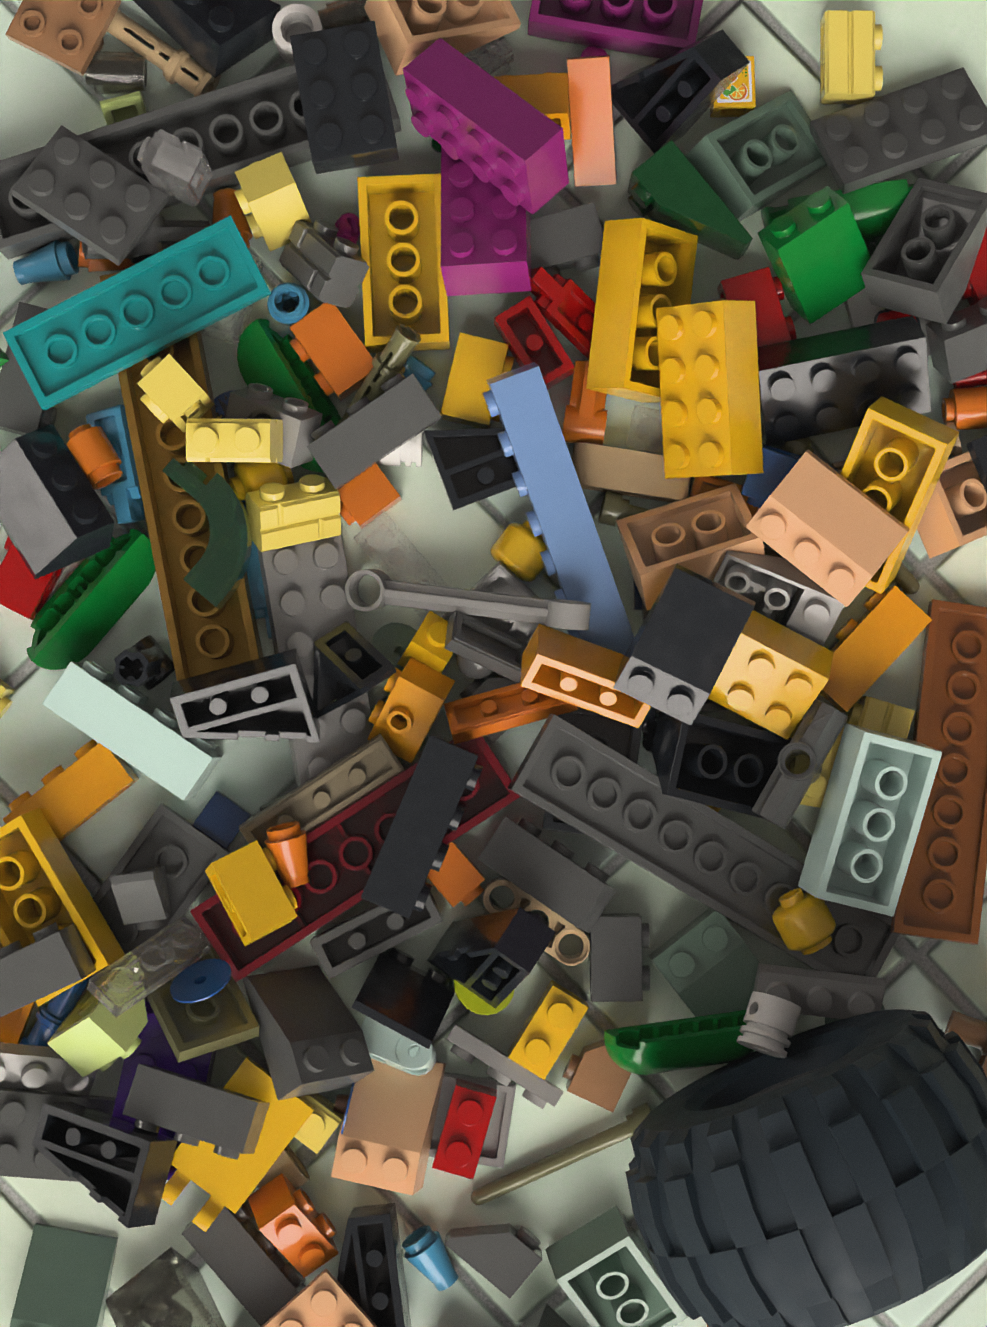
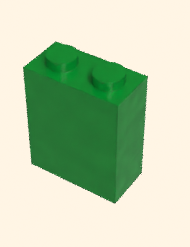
M829 186L814 192L804 202L786 214L778 216L771 224L757 232L776 276L781 281L790 307L810 325L866 288L861 272L869 261L870 254L849 203Z

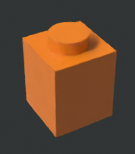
M374 464L338 489L341 500V512L339 513L349 526L356 521L361 529L402 500L399 493L377 464Z
M453 840L448 844L450 846L439 872L430 869L427 878L452 907L456 906L460 901L466 907L484 891L480 884L485 880V876Z

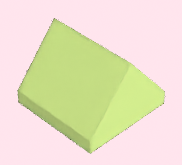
M141 91L100 101L107 125L148 112L144 95Z

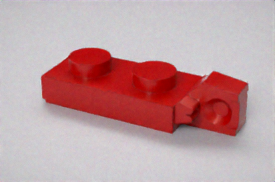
M542 266L534 269L531 268L530 292L537 297L534 302L538 309L589 360L596 303L571 278L564 279L559 274H554L552 277Z

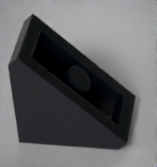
M348 621L313 643V704L318 718L363 695L396 673L395 666Z

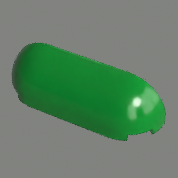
M907 179L875 183L844 195L841 189L834 191L849 203L864 242L870 243L875 242V238L886 233L914 184H908ZM810 195L787 199L788 205L767 206L761 210V217L764 228L771 224L778 216L786 214L804 202Z
M259 318L248 325L240 337L237 348L238 367L247 386L251 383L263 384L271 387L273 394L280 397L304 400L309 404L308 408L323 414L320 427L331 420L337 426L341 416L329 396H326L314 379L315 373L308 361L303 363L289 342L293 338L289 334L282 338L277 332L269 328V320ZM314 457L313 461L299 465L312 472H324Z
M133 528L130 529L129 533L116 538L112 536L110 548L91 555L80 563L42 607L31 623L30 627L35 629L32 645L27 648V654L32 662L44 669L60 670L67 668L71 661L80 662L90 654L147 588L155 574L156 569L151 543L147 536Z
M746 1010L604 1030L605 1048L610 1058L620 1068L639 1075H651L732 1063L745 1058L754 1051L736 1042L739 1035L743 1036L740 1028L742 1025H746L743 1022Z

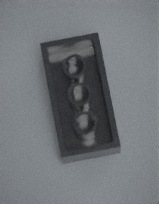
M913 316L757 347L761 432L766 445L860 427L867 409L881 396L919 414L931 412L927 341L925 334Z
M434 735L429 736L361 895L362 899L407 918H410L413 909L422 912L433 886L425 882L430 869L439 872L450 846L443 843L442 840L448 828L453 831L457 830L466 809V805L459 803L465 788L471 791L474 790L483 766L476 763L478 754Z

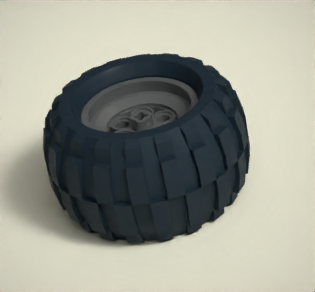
M892 1009L852 1016L796 1034L792 1038H787L791 1043L789 1048H784L787 1052L786 1058H778L755 1051L739 1061L726 1064L674 1093L648 1114L633 1131L634 1135L630 1138L635 1157L629 1163L630 1170L625 1173L632 1210L661 1281L688 1317L692 1320L702 1317L709 1327H845L878 1315L929 1291L966 1268L987 1250V1077L979 1062L957 1033L951 1031L945 1034L942 1029L938 1028L931 1015L925 1011Z

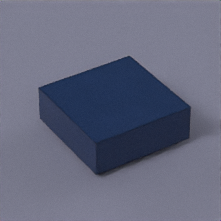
M218 790L192 825L227 849L240 832L239 825L247 821L252 814Z

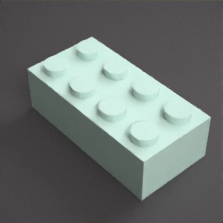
M88 660L84 663L71 661L42 705L183 801L195 798L222 758L221 755L214 751L218 745L211 739L182 738L176 716L164 708L159 709L156 707L153 710L145 703L149 698L129 684L127 686H118L111 681L114 676L113 673L99 663Z
M846 723L798 886L818 899L894 916L942 752L920 742Z

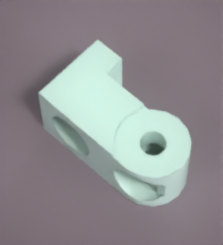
M365 1016L361 1029L371 1059L416 1076L425 1075L433 1069L436 1064L437 1055L432 1044L427 1049Z

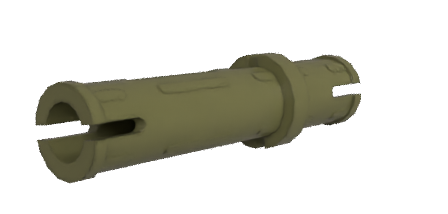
M404 324L397 325L384 350L376 353L372 359L373 368L357 391L349 407L366 396L372 402L385 393L381 388L385 382L401 372L405 373L404 364L416 345L421 341L417 331ZM346 411L337 422V425L350 417Z

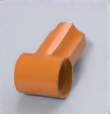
M575 361L569 405L566 404L562 433L565 442L603 445L608 411L605 410L607 394L586 389L589 361Z

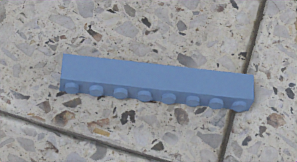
M533 362L487 379L490 390L484 392L483 397L491 417L497 415L500 417L504 431L497 433L505 457L514 456L519 470L511 473L520 497L527 495L533 509V511L526 513L534 537L542 535L547 549L540 552L548 576L556 574L561 588L554 591L556 599L591 603L589 630H568V633L574 637L625 655L634 639V635L540 368Z

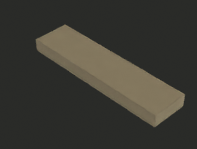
M380 733L239 825V830L249 844L257 840L262 849L266 847L264 841L268 839L266 830L278 824L298 821L301 830H305L307 835L403 772L404 767Z

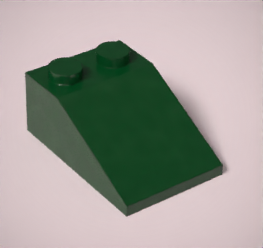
M672 140L632 172L627 190L630 196L627 200L640 217L647 215L652 221L697 235V243L733 259L739 260L744 256L753 239L752 236Z

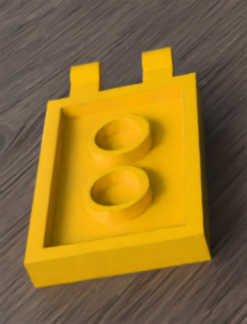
M248 1056L223 1088L270 1103L254 1154L240 1153L238 1160L214 1153L215 1145L200 1140L198 1146L181 1142L174 1152L171 1163L177 1170L166 1183L162 1196L164 1201L172 1205L190 1180L211 1195L192 1220L195 1225L205 1232L224 1207H227L236 1214L315 1110V1107L300 1096L278 1100L270 1073Z

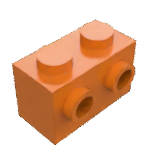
M323 303L289 327L295 336L289 342L303 363L311 359L319 370L313 377L327 397L335 393L338 399L342 401L361 387L373 368V357L336 305Z
M282 1173L248 1197L259 1230L304 1278L339 1254L333 1240V1236L337 1234V1231L330 1219L323 1212L319 1214L307 1193L302 1188L297 1190Z

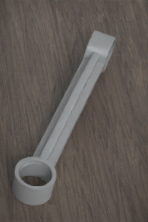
M379 569L356 571L348 578L345 585V595L349 604L356 610L363 612L379 610L386 605L454 613L456 610L465 615L545 624L548 627L559 629L589 630L591 603L583 601L543 599L394 581ZM365 575L373 576L380 586L379 599L372 605L363 602L358 592L359 582Z

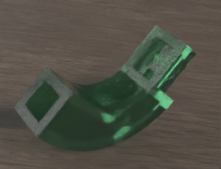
M172 458L162 471L200 503L206 512L210 525V538L206 551L183 580L215 607L221 609L238 589L249 565L252 549V533L249 518L238 494L221 475L216 473L209 483L205 485L202 482L207 475L196 465L187 461L181 465Z

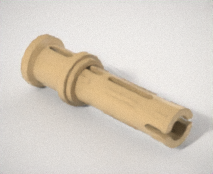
M120 9L117 10L106 32H109L134 52L161 69L167 82L179 84L192 93L194 97L214 91L217 88L221 74L214 78L185 49L180 48L176 50L150 30L122 13ZM130 33H134L135 35L143 39L145 42L153 46L154 50H151L146 45L138 41L136 38L131 36ZM188 73L193 74L198 80H194Z

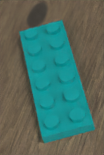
M230 215L3 332V335L41 409L45 411L270 295L271 292Z

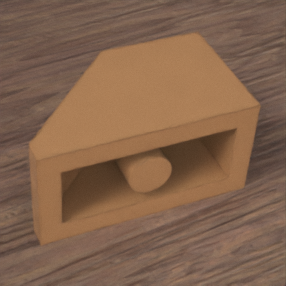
M603 1039L584 1046L579 1056L572 1054L562 1077L568 1079L566 1083L568 1092L614 1112L631 1073L620 1068L610 1058Z

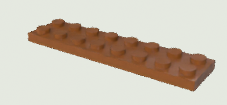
M932 599L928 605L927 615L932 621L926 626L913 741L942 752L896 910L894 916H892L890 933L977 945L987 868V607Z

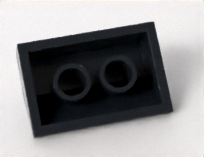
M53 424L15 438L0 452V523L34 579H38L110 548L115 522Z
M660 711L651 751L662 794L764 819L754 813L752 808L778 764L780 751L790 743L792 738L785 739L774 733L701 714L697 715L692 725H688Z

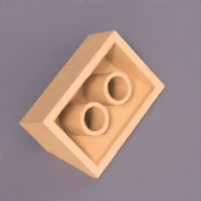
M809 449L746 525L748 530L846 607L850 605L910 530Z
M736 483L616 520L635 584L647 611L652 608L676 564L713 581L727 551L765 555L763 541L746 528V525L753 517Z

